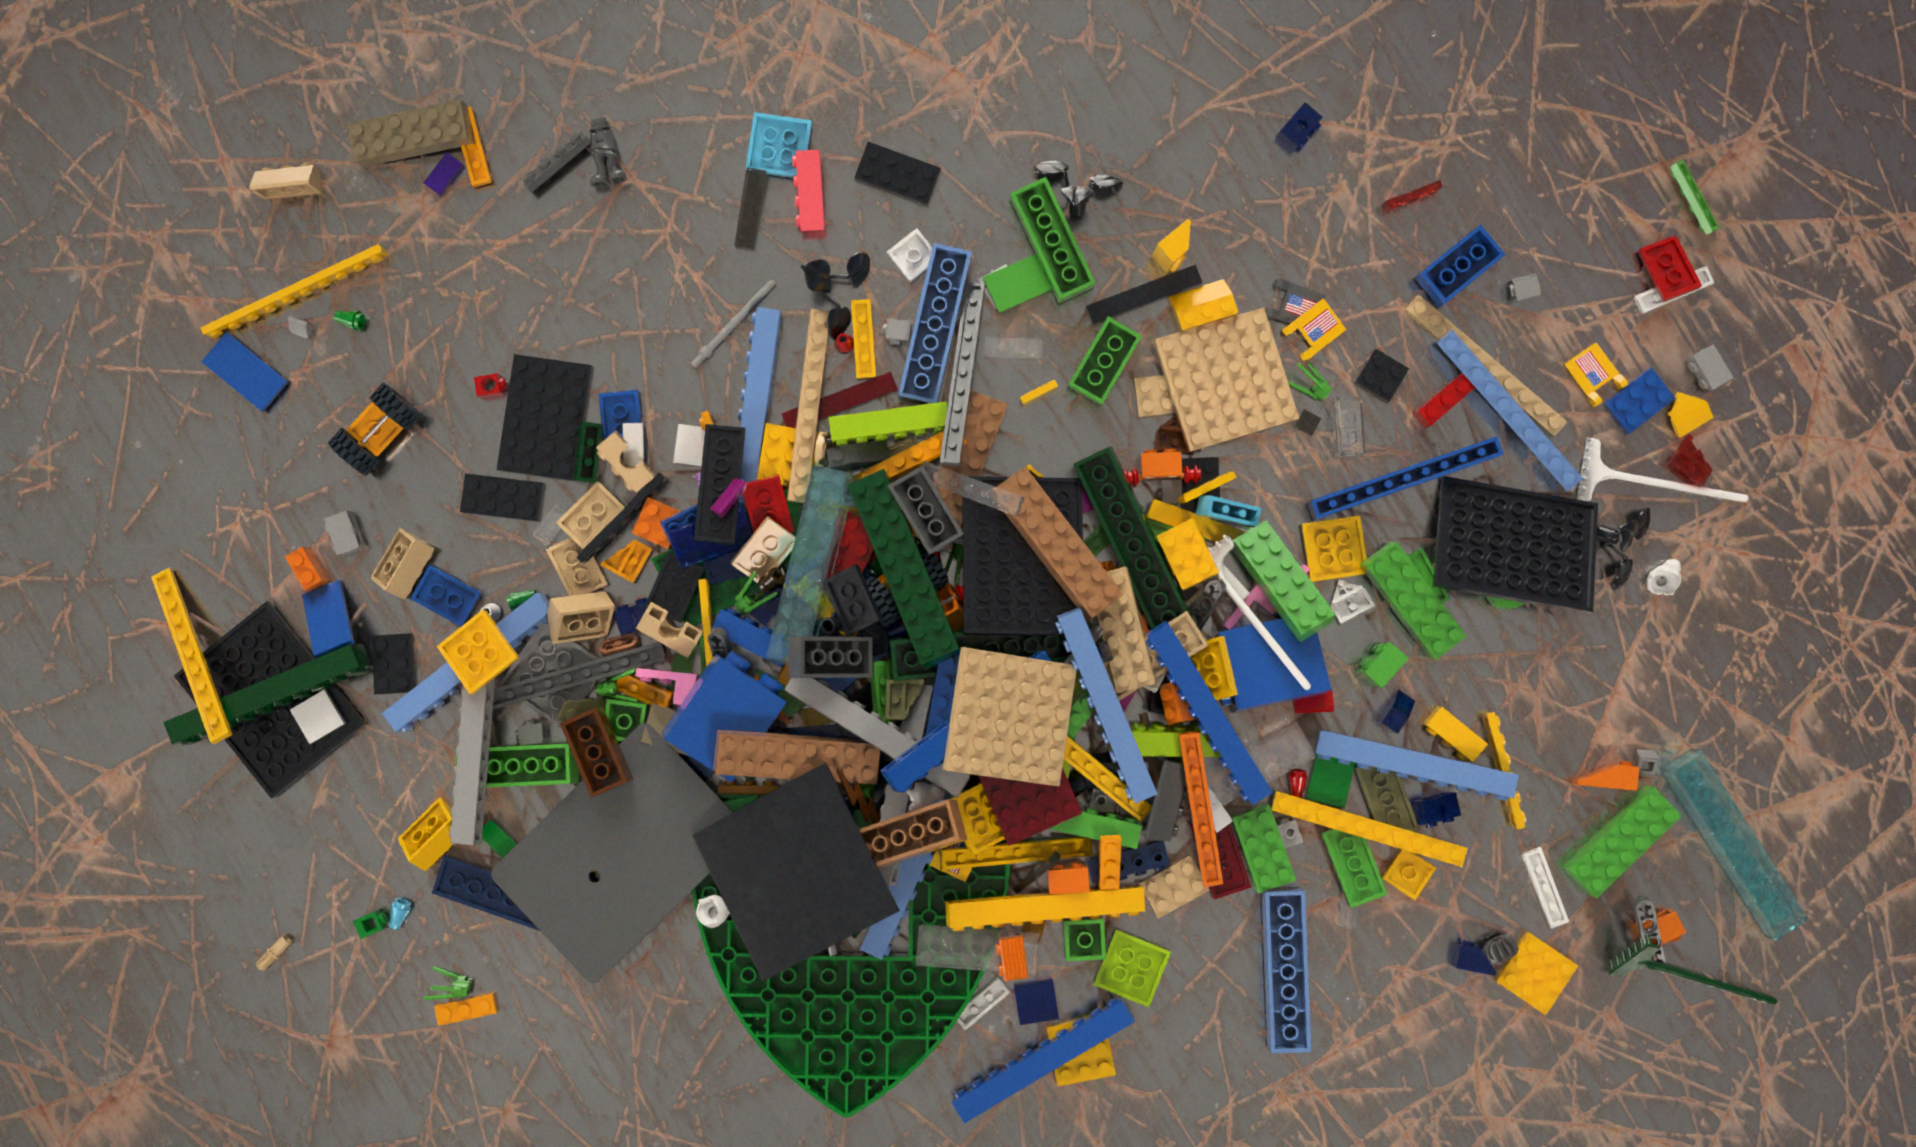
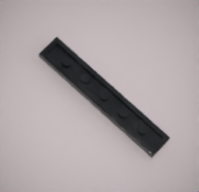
M1195 264L1087 305L1086 308L1094 325L1105 321L1108 316L1113 318L1200 285L1203 282Z
M659 472L576 558L581 563L586 564L646 502L647 497L650 498L662 486L666 478Z

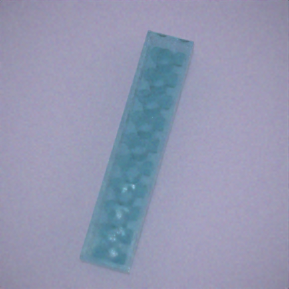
M813 465L766 658L771 662L789 665V637L818 636L828 595L822 581L832 577L852 496L848 484L855 482V477L851 472Z
M1691 748L1659 768V771L1764 937L1776 941L1808 921L1807 916L1700 749Z

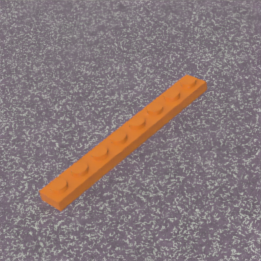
M1198 730L1181 733L1178 736L1203 887L1223 884L1200 734Z

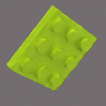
M1115 929L1106 951V959H1103L1093 984L1149 1008L1171 951Z

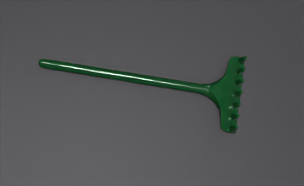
M1645 934L1646 946L1642 938L1639 939L1640 950H1638L1637 944L1633 943L1634 955L1630 947H1628V959L1624 952H1621L1622 963H1620L1619 957L1615 956L1616 968L1613 961H1609V975L1623 976L1635 969L1649 968L1653 971L1664 972L1771 1005L1777 1003L1775 997L1652 960V956L1658 951V945L1651 943L1648 934Z

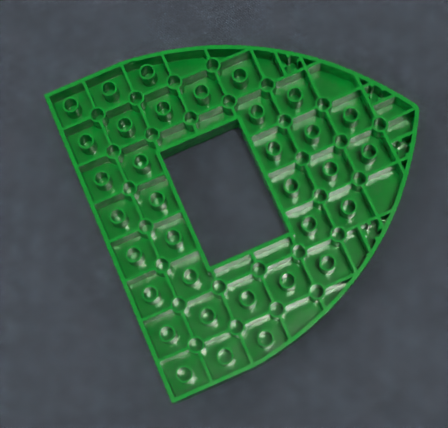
M714 792L723 802L757 795ZM758 794V797L761 798L766 794ZM842 794L845 801H849L847 794ZM856 803L854 806H852L851 804L848 805V808L851 812L853 810L859 809L858 803ZM1004 839V840L998 842L997 844H999V843H1007V842H1006V840ZM926 863L923 869L926 871L922 882H917L915 889L918 890L913 901L909 900V953H889L888 956L884 955L882 960L868 953L837 952V954L830 956L829 952H819L762 981L730 914H728L722 924L714 928L704 926L698 921V918L697 922L708 959L720 987L750 1036L763 1052L802 1089L844 1118H849L878 1100L913 1072L941 1043L966 1008L990 960L1000 927L995 928L992 925H984L983 929H972L971 926L964 927L965 930L953 931L952 928L946 925L945 901L1007 896L1010 864L972 867L966 882ZM711 873L692 890L695 913L699 899H704L711 895L721 896Z

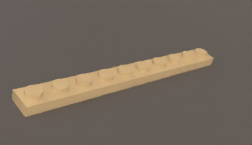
M1419 294L1406 307L1404 311L1438 340L1449 330L1453 329L1529 417L1550 436L1555 437L1567 423L1563 417Z
M810 310L787 501L806 504L808 501L828 337L827 318L829 311Z

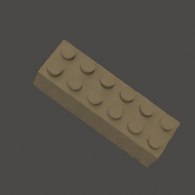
M460 99L347 123L353 160L362 167L457 148L462 145L475 144L468 105Z

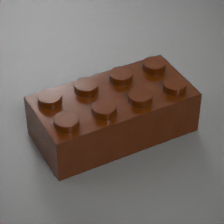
M603 706L595 707L560 723L591 798L633 780Z

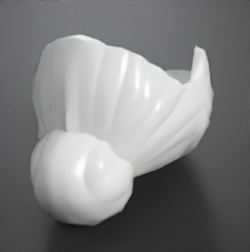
M1670 559L1665 561L1663 565L1650 571L1646 581L1647 590L1656 595H1674L1675 590L1682 582L1680 574L1681 563L1676 559Z
M916 781L914 789L906 791L912 802L909 806V812L942 800L945 796V790L935 784L929 785L923 781Z
M711 895L698 900L696 916L698 921L704 926L710 928L718 927L730 914L721 896Z

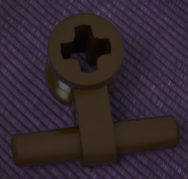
M780 564L778 568L770 569L766 576H762L758 580L759 587L764 592L771 593L775 588H784L788 600L795 599V594L792 590L793 583L791 577L787 575L784 564Z

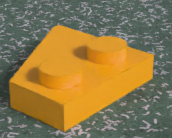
M633 540L606 561L601 562L600 565L635 583L653 549L638 540Z

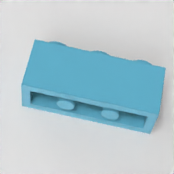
M1199 496L1195 515L1244 527H1255L1259 524L1261 508L1215 496Z

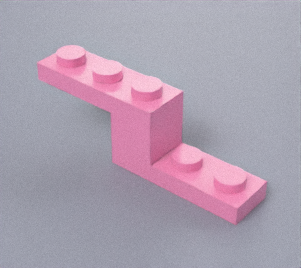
M1305 564L1300 565L1304 572L1307 574L1310 568H1308ZM1255 583L1249 590L1250 594L1243 601L1250 609L1253 608L1252 602H1254L1269 615L1278 614L1258 584ZM1238 606L1222 623L1221 626L1224 629H1235L1240 624L1241 620L1239 618L1243 615V612Z
M636 668V677L640 678L641 682H652V679L660 680L661 684H672V681H675L673 705H677V709L697 680V674Z

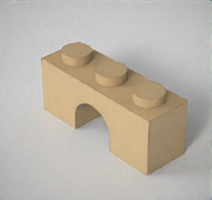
M615 430L596 447L598 449L597 454L603 461L607 459L612 465L610 469L615 475L622 476L625 480L623 482L630 491L634 490L637 493L655 477V474L643 460L635 466H628L623 463L621 453L628 448L629 444Z
M651 602L636 629L688 658L703 631L688 622L680 628L671 626L666 620L668 611Z

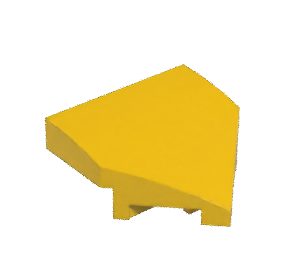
M1678 391L1675 395V398H1677L1672 410L1667 413V415L1671 416L1670 420L1675 435L1680 438L1714 418L1707 401Z

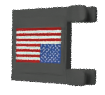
M1278 278L1274 282V287L1287 290L1281 310L1268 308L1265 311L1267 318L1290 324L1320 300L1325 299L1326 295Z

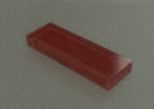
M1439 180L1389 199L1381 205L1383 212L1434 194L1443 187L1442 183Z

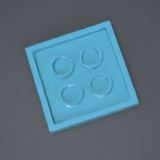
M754 112L745 170L747 172L794 178V175H797V168L793 167L792 155H796L795 151L809 149L812 120Z

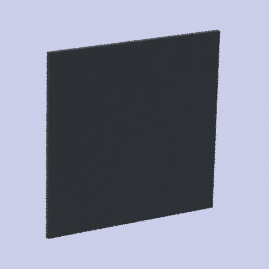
M827 763L821 764L692 835L762 981L900 911Z

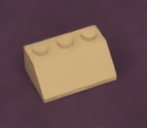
M303 163L301 167L285 165L281 166V169L262 168V171H255L250 183V190L263 199L322 193L320 170L311 163Z
M399 527L370 579L386 592L405 600L407 595L411 593L417 578L421 576L425 564L431 559L435 548Z
M602 591L550 598L547 617L552 643L559 644L608 636L615 605L607 593Z

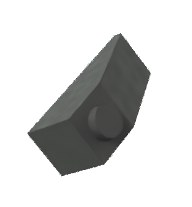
M886 441L848 444L826 449L829 466L833 474L878 464L890 458Z

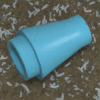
M396 898L392 902L388 925L390 928L396 930L401 928L403 921L411 910V903L408 900Z

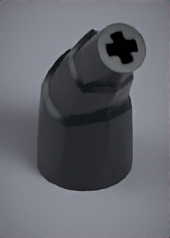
M1109 752L1092 754L1093 758L1119 778L1117 770L1120 769L1117 762L1113 763ZM1076 769L1068 779L1075 798L1085 790L1088 791L1097 787Z

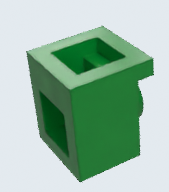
M379 909L354 920L353 923L359 938L362 939L387 928L388 918ZM372 919H374L376 926L372 924Z

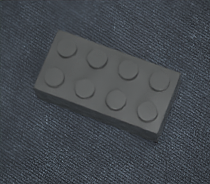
M789 637V678H872V637Z

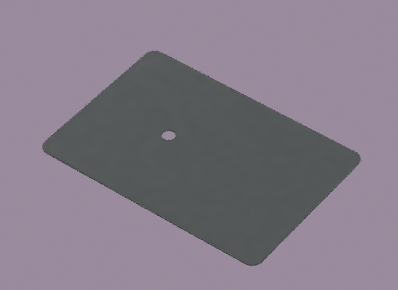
M646 723L637 726L619 744L633 777L632 781L591 798L584 780H582L491 872L494 882L589 983L598 982L710 873L692 835L733 813L651 725ZM645 725L652 745L641 742ZM598 871L600 873V880L592 882L589 879L590 872Z

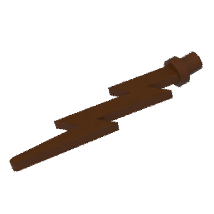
M838 769L837 774L852 806L857 801L867 824L870 815L873 820L872 825L879 823L881 817L876 810L873 798L870 797L867 805L858 781H855L854 788L852 789L843 772Z

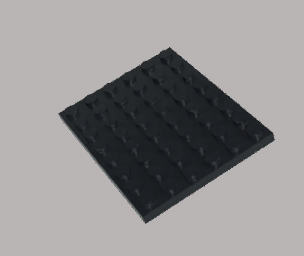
M963 476L964 635L1064 636V633L1060 634L1055 623L1058 622L1057 616L1077 607L991 496L993 489L1010 477ZM1034 477L1083 541L1081 479Z
M1443 476L1440 487L1433 587L1592 614L1594 607L1598 503Z
M269 601L262 604L203 652L219 699L315 659ZM182 668L174 677L195 702L184 668ZM335 683L329 684L330 687L327 688V691L346 724L316 742L309 744L290 709L321 692L318 690L311 692V695L306 698L292 699L293 703L289 705L274 707V711L270 713L255 715L256 718L253 720L237 723L238 726L231 728L232 735L224 739L271 799L275 798L367 724Z

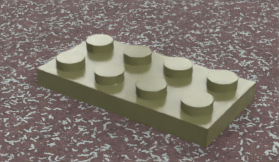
M1369 766V770L1359 767L1354 768L1373 820L1412 832L1420 830L1402 779L1396 776L1397 772L1389 771V774L1377 772V768Z

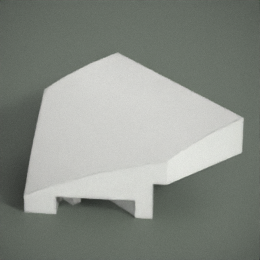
M1338 580L1331 608L1336 614L1335 617L1340 625L1375 607L1374 602L1362 585L1358 586L1347 583L1344 580Z

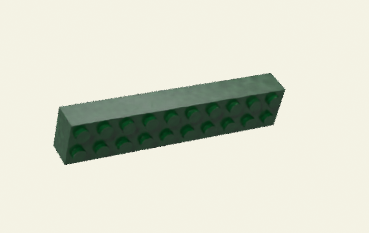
M1107 447L1074 463L1073 465L1121 566L1128 567L1133 591L1151 629L1165 621L1167 623L1186 611L1194 620L1113 447Z
M882 469L848 484V487L921 666L926 670L960 655L961 648L906 516L888 488V485L891 484L889 475L885 469Z
M963 630L953 631L960 648L966 647L1027 658L1037 651H1045L1052 662H1064L1072 653L1071 651L1067 653L1064 646L1065 636L964 635ZM909 636L889 639L891 674L894 681L936 677L938 664L925 670L921 666Z
M350 644L222 697L220 702L231 729L238 726L237 723L248 722L255 719V715L274 711V707L289 705L293 703L292 699H303L310 696L311 692L329 688V684L344 682L348 680L347 676L361 675L367 672L366 668L371 667L363 644ZM198 708L163 722L172 745H192L200 742V738L206 736L208 738Z

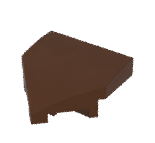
M1175 414L1156 431L1155 450L1156 452H1163L1164 449H1176V452H1181V454L1194 455V451L1188 453L1182 430Z

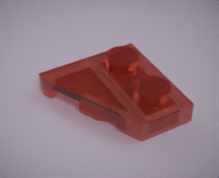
M1688 434L1667 466L1700 488L1705 484L1713 470L1709 463L1705 461L1701 450H1697L1693 444V437Z

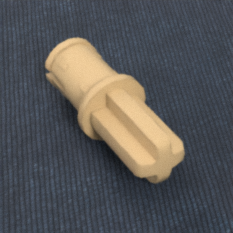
M282 935L272 947L267 948V952L256 962L258 969L265 971L276 959L281 957L282 952L292 944V941L287 936Z

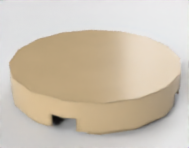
M820 431L815 447L816 470L824 471L827 469L824 465L829 464L826 449L831 448L830 443L827 442V438H831L829 432Z

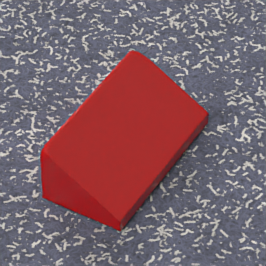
M1332 690L1325 694L1292 701L1295 713L1334 712Z

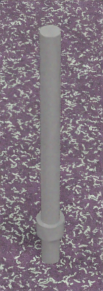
M770 279L707 346L704 345L699 350L700 353L690 364L696 369L705 358H709L713 354L712 351L767 295L776 283Z

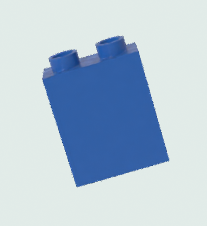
M1282 618L1262 622L1263 626L1311 684L1309 690H1305L1253 625L1221 631L1214 637L1225 636L1238 695L1221 699L1220 703L1221 706L1231 705L1232 713L1317 696L1332 690L1318 633L1299 643Z
M730 651L726 658L716 653L662 731L663 738L713 771L717 730L766 733L787 703L779 695L784 685L766 673H763L759 681L746 673L751 663L733 651ZM720 775L731 783L736 777L732 775Z

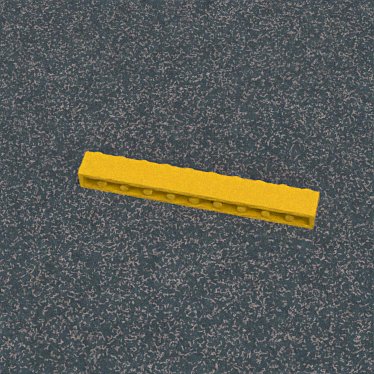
M1129 885L1119 886L1117 890L1100 891L1099 888L1090 889V892L1050 895L1049 892L945 901L946 925L952 928L953 931L965 930L964 927L971 926L972 929H983L984 925H992V927L997 928L1004 927L1005 923H1011L1012 926L1023 925V922L1031 921V924H1041L1043 920L1062 922V918L1078 921L1082 920V917L1089 916V919H1099L1101 915L1119 917L1120 913L1135 916L1139 915V912L1145 911L1144 887Z

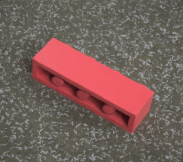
M820 150L795 151L796 155H792L793 167L797 168V175H794V187H798V195H795V206L799 207L800 214L796 215L797 227H800L801 231L825 230Z

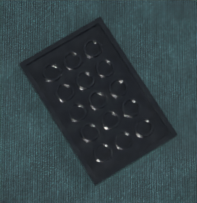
M514 354L496 470L573 481L579 424L585 421L592 365Z

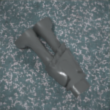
M601 117L591 120L590 141L592 143H590L591 155H594L597 175L593 176L590 180L591 186L603 188L609 187L610 182L614 185L625 182L627 177L625 172L619 170L616 158H619L617 154L618 149L610 131V126L607 125L606 118ZM604 157H607L609 164V178L606 171Z

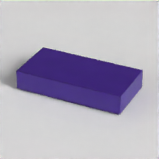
M446 152L423 183L441 196L464 165Z

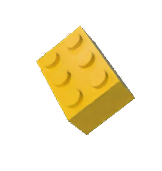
M1192 518L1157 535L1182 590L1195 586L1220 573L1195 519Z

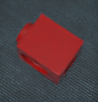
M495 373L474 377L477 397L484 399L504 395L506 382L501 375ZM494 381V389L488 391V383Z

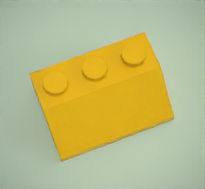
M1189 219L1160 241L1152 254V258L1166 274L1169 271L1174 273L1182 266L1181 264L1186 258L1185 254L1189 248L1191 225Z
M1224 279L1168 297L1179 332L1236 316L1239 313L1233 294Z
M441 797L397 838L408 861L423 871L428 870L454 844L450 843L451 838L449 836V830L452 826V808Z

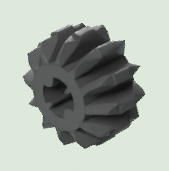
M1501 934L1494 937L1489 942H1486L1482 948L1486 959L1492 964L1507 961L1516 955L1519 950L1516 940L1510 934Z

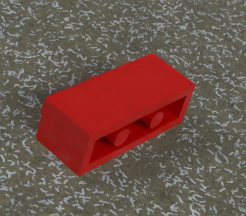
M1461 373L1424 403L1413 415L1426 429L1470 393L1475 386Z

